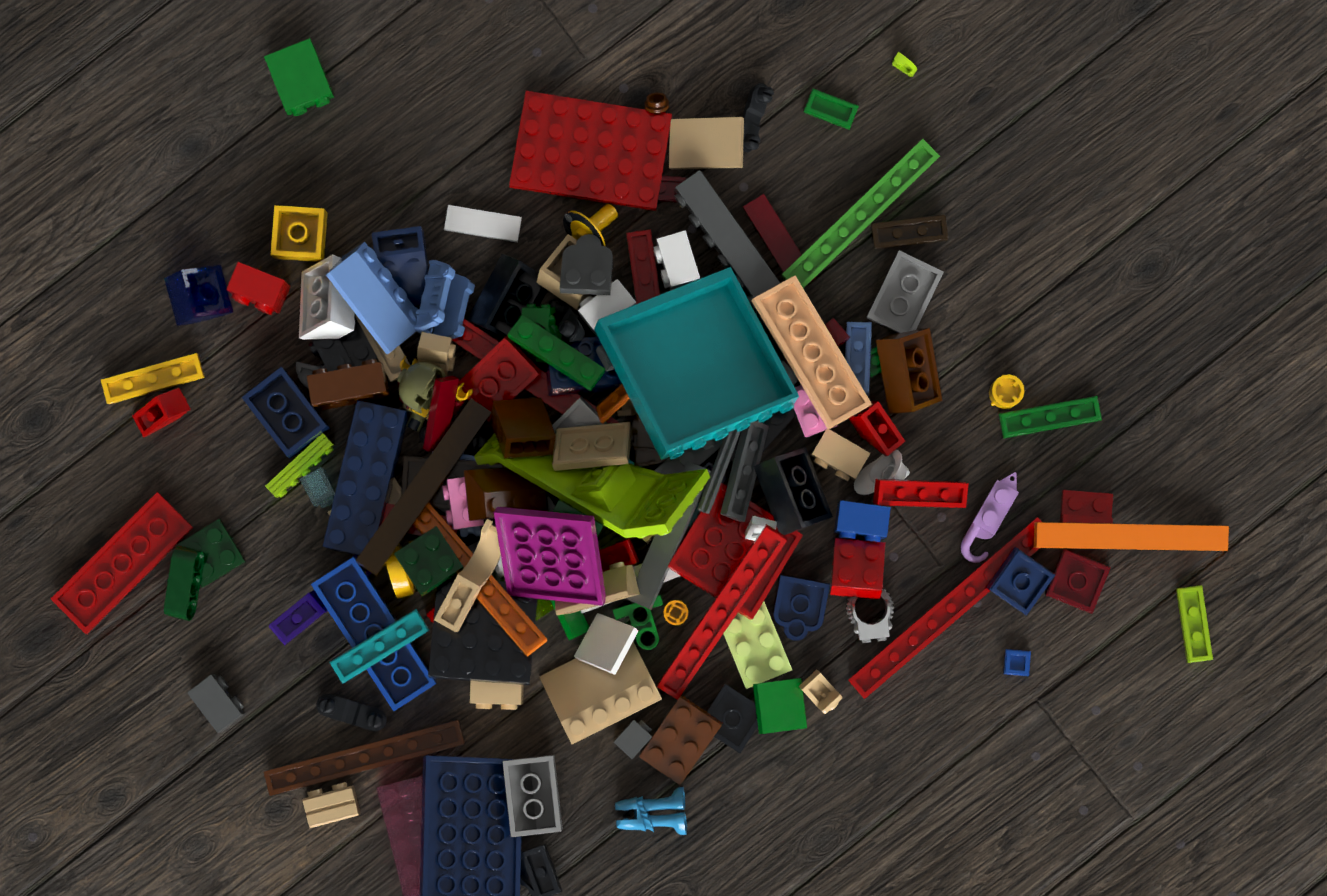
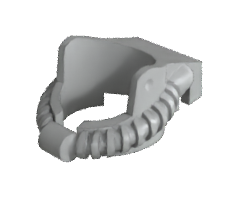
M882 589L881 593L885 603V612L880 620L872 624L865 623L857 617L855 602L858 597H849L847 599L846 613L849 615L848 619L854 624V632L858 634L859 641L862 640V643H869L871 639L876 638L878 641H885L887 637H890L889 630L893 626L890 619H892V614H894V603L891 601L892 597L889 596L890 594L885 589Z

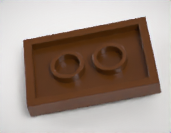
M681 695L639 757L681 785L723 723Z

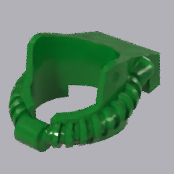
M532 303L522 308V314L519 316V319L523 315L534 323L541 324L548 332L563 341L561 339L562 334L559 332V327L556 325V319L553 316L556 313L555 307H550V304L536 306V304ZM521 347L522 350H524V352L528 354L529 357H532V359H536L537 363H546L545 361L541 360L525 348Z

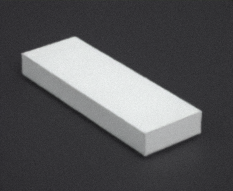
M448 205L444 230L518 243L522 217Z

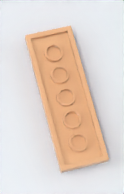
M796 276L789 278L751 300L828 430L872 405Z

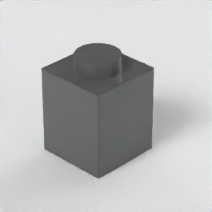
M633 720L613 743L633 759L653 737L649 733L652 729L642 720L638 723Z

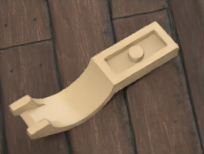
M490 519L486 520L481 529L480 541L473 556L465 568L457 575L434 619L454 632L460 630L478 593L493 573L501 558L497 529L492 525L493 521Z

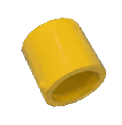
M1010 374L997 378L989 389L991 405L1001 409L1014 407L1022 400L1024 395L1023 383L1019 378Z

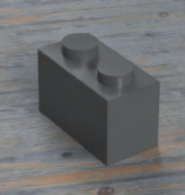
M211 674L187 694L216 732L220 733L245 714L242 710L244 705L236 695L233 697L227 691L229 685L221 675L217 677L215 674Z

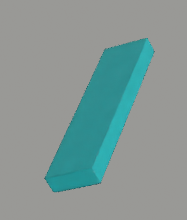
M415 609L329 663L343 684L430 630L418 610Z

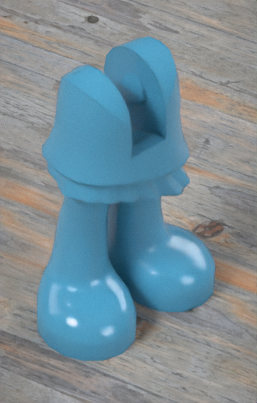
M684 787L676 788L671 796L665 798L643 799V796L639 798L636 796L615 803V810L629 811V809H634L635 819L616 820V828L645 832L648 829L654 832V827H672L678 834L687 835L685 812L666 815H649L648 813L649 811L685 810Z

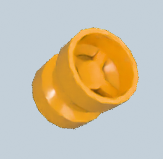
M673 600L665 606L664 618L669 624L680 625L687 620L688 608L683 602Z

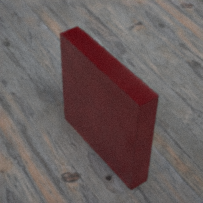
M1063 549L1053 573L1055 577L1050 582L1045 595L1093 614L1111 567Z

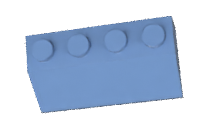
M365 242L345 254L326 274L386 354L392 352L416 332L414 325H416L418 318L416 310L419 309L413 306L407 298L406 292L397 285L392 278L391 272L381 264L375 251L368 247Z

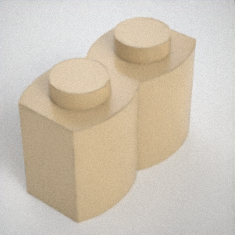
M422 332L417 351L418 362L432 363L445 371V376H447L448 371H453L456 345L452 344L451 337Z

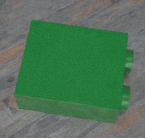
M310 38L264 56L288 115H302L307 112V108L314 105L316 107L325 106L330 103V99L335 98Z

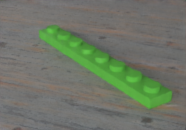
M922 139L781 276L785 280L796 276L804 289L940 156Z

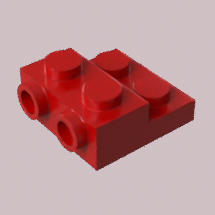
M1062 490L1060 523H1113V494Z

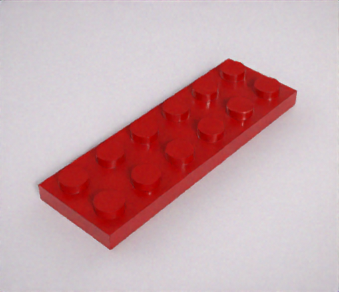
M157 492L51 600L85 634H88L194 527Z

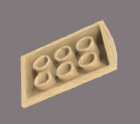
M634 641L615 675L575 658L539 676L571 744L662 700Z

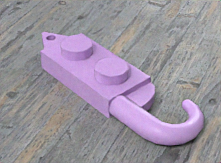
M1016 472L1000 481L996 480L961 543V553L969 562H982L989 555L988 552H984L981 556H974L970 552V546L975 537L990 539L997 532L1019 493L1017 491Z

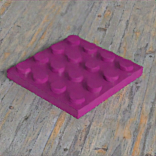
M497 507L495 509L494 518L507 593L510 596L604 605L606 593L594 516Z

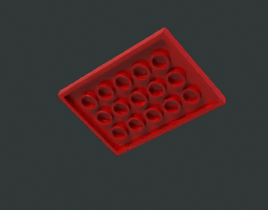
M526 91L509 187L656 211L672 114L663 112L661 114H654L645 109Z

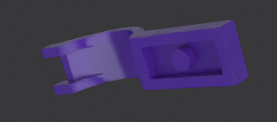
M366 571V574H367L368 577H369L372 573L369 572V571ZM313 590L275 619L268 627L286 645L328 610L315 590Z

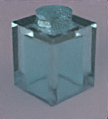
M321 467L300 478L313 506L317 507L320 505L321 508H324L333 503L336 490L324 468Z

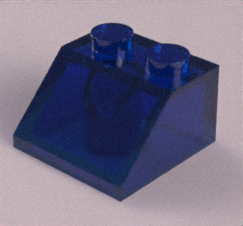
M221 265L183 269L164 278L177 326L199 323L233 313Z

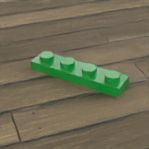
M523 315L508 333L509 339L589 391L594 388L605 373L604 367Z

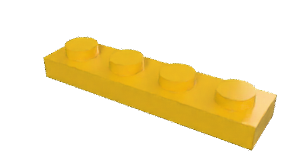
M195 353L101 380L107 404H113L205 377L199 354Z

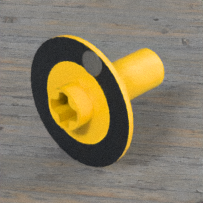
M610 204L603 206L590 218L580 212L569 211L564 215L563 224L567 235L569 234L576 240L583 235L592 234L600 239L601 246H605L601 231L618 217V213Z

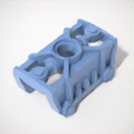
M429 260L430 267L428 275L424 277L425 288L421 297L420 309L416 310L418 318L414 329L420 334L422 332L432 334L433 327H435L433 334L451 337L452 339L461 337L465 331L463 321L469 295L474 292L475 285L466 277L455 274V270L450 265L437 260Z

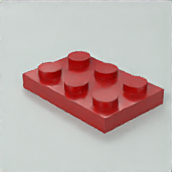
M507 335L458 382V386L464 383L462 391L466 394L470 389L473 390V393L467 398L468 401L473 399L489 411H492L493 401L514 399L542 371Z

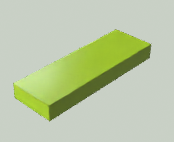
M1202 585L1177 588L1176 593L1187 663L1213 660Z

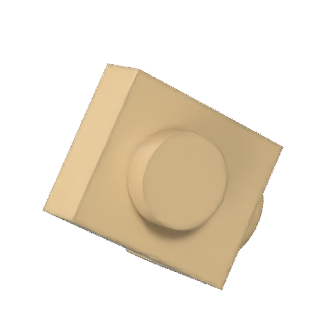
M818 670L814 671L799 685L800 689L824 714L836 708L839 701L843 698Z

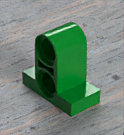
M661 595L657 596L652 608L663 605ZM633 603L612 610L615 620L629 616L631 625L638 630L635 638L642 649L651 650L657 646L659 635L650 609ZM640 607L644 608L648 614L643 622H637L633 618L634 610ZM646 631L652 632L655 636V642L651 646H645L641 643L640 637Z

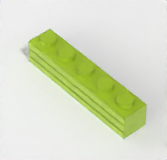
M322 433L265 487L276 498H282L287 494V489L290 486L294 487L302 475L305 477L311 471L310 468L313 465L317 466L325 454L329 455L334 450L333 447L335 445Z

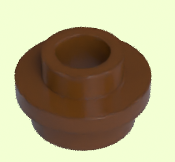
M655 92L647 96L644 106L648 112L661 114L669 108V101L665 94Z

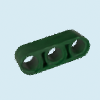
M180 545L174 549L164 602L165 615L190 621L194 617L204 564L203 551Z

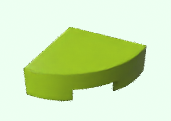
M900 52L897 53L893 59L892 66L913 77L917 67Z

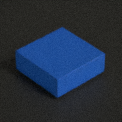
M1005 649L1003 674L1029 676L1031 651Z

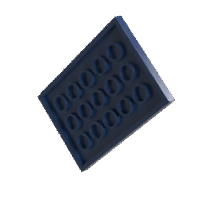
M423 756L420 896H520L521 836L511 837L503 761L514 759Z

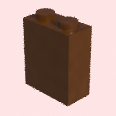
M542 398L493 401L490 421L504 458L553 455L556 434Z

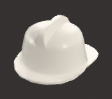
M895 450L889 456L881 455L863 468L855 479V491L860 495L873 493L875 479L904 480L910 472L902 463L900 451Z

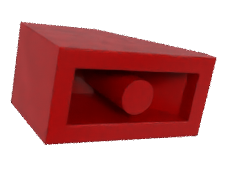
M180 388L156 396L132 415L142 436L146 437L178 420L191 409Z
M871 401L872 405L850 417L849 420L864 440L884 456H889L905 440L879 401Z

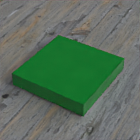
M801 678L753 684L759 734L807 728L803 691L799 687L802 684Z

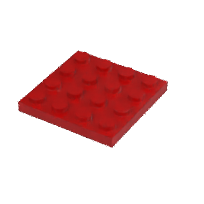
M723 483L720 485L710 513L699 512L668 565L669 569L715 598L754 543L753 540L745 539V531L752 516L774 521L773 515L751 501L745 522H739L721 515L720 512L727 486ZM795 531L785 535L788 537L786 543L739 610L740 614L750 620L754 618L802 538L803 534Z

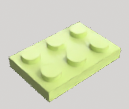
M763 601L752 620L738 612L723 634L745 688L748 689L753 687V684L762 683L792 671L765 602Z

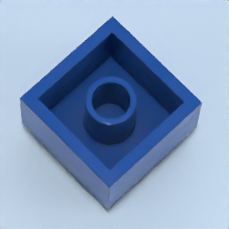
M840 500L837 504L834 533H839V538L854 540L856 536H862L864 541L880 542L881 539L887 537L891 507Z

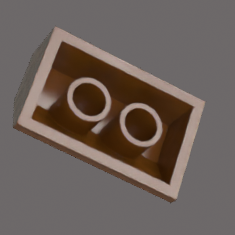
M930 328L892 334L876 340L889 413L914 412L942 401Z
M376 359L362 361V365L352 367V364L339 365L337 370L327 372L326 368L312 371L313 375H307L311 405L317 411L355 405L357 400L371 402L391 398L384 365L381 362H377Z
M509 468L464 471L469 521L495 519L494 511L497 507L548 511L546 490Z

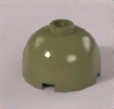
M418 362L411 365L408 369L404 368L398 376V382H400L399 395L403 403L420 414L422 413L421 408L427 410L431 405L435 379L445 377V371L429 362Z

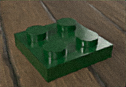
M221 519L214 521L176 545L203 551L204 564L200 583L202 588L246 562Z
M437 526L394 553L421 596L429 593L464 569Z

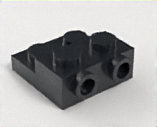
M355 316L354 331L339 339H311L312 342L308 343L314 356L320 355L323 364L320 365L321 369L326 368L327 372L337 370L339 365L352 364V367L361 366L362 361L378 359Z

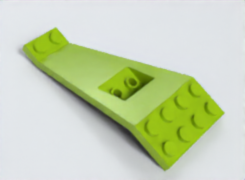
M495 433L474 456L478 465H495L497 463L504 465L584 514L594 516L596 521L625 538H644L648 535L658 534L662 536L670 533L673 526L683 516L685 510L693 503L694 498L710 479L707 469L664 475L630 463L554 471L552 465L553 455L504 458Z

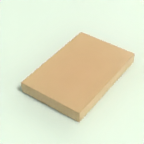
M744 118L671 119L669 168L671 170L743 168Z
M622 422L556 429L552 463L554 471L629 464L631 423Z

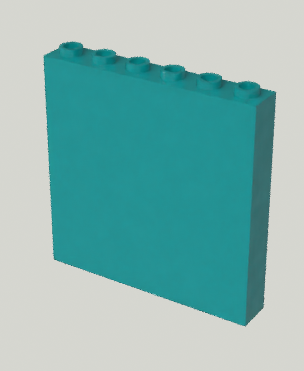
M731 267L600 318L594 328L661 460L668 457L675 459L684 454V451L689 448L697 450L703 447L706 441L713 438L715 441L721 440L729 434L728 432L735 429L737 432L748 428L751 425L750 423L754 421L764 422L771 418L773 413L778 411L781 413L788 412L794 408V403L799 397Z

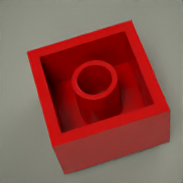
M237 262L226 290L232 294L231 298L235 299L236 302L249 306L251 302L255 304L254 307L259 311L272 315L273 312L280 314L291 286L283 279Z
M835 538L830 595L880 599L883 588L886 542Z

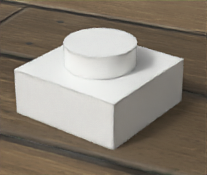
M752 516L745 531V539L755 541L766 524L776 530L777 522Z

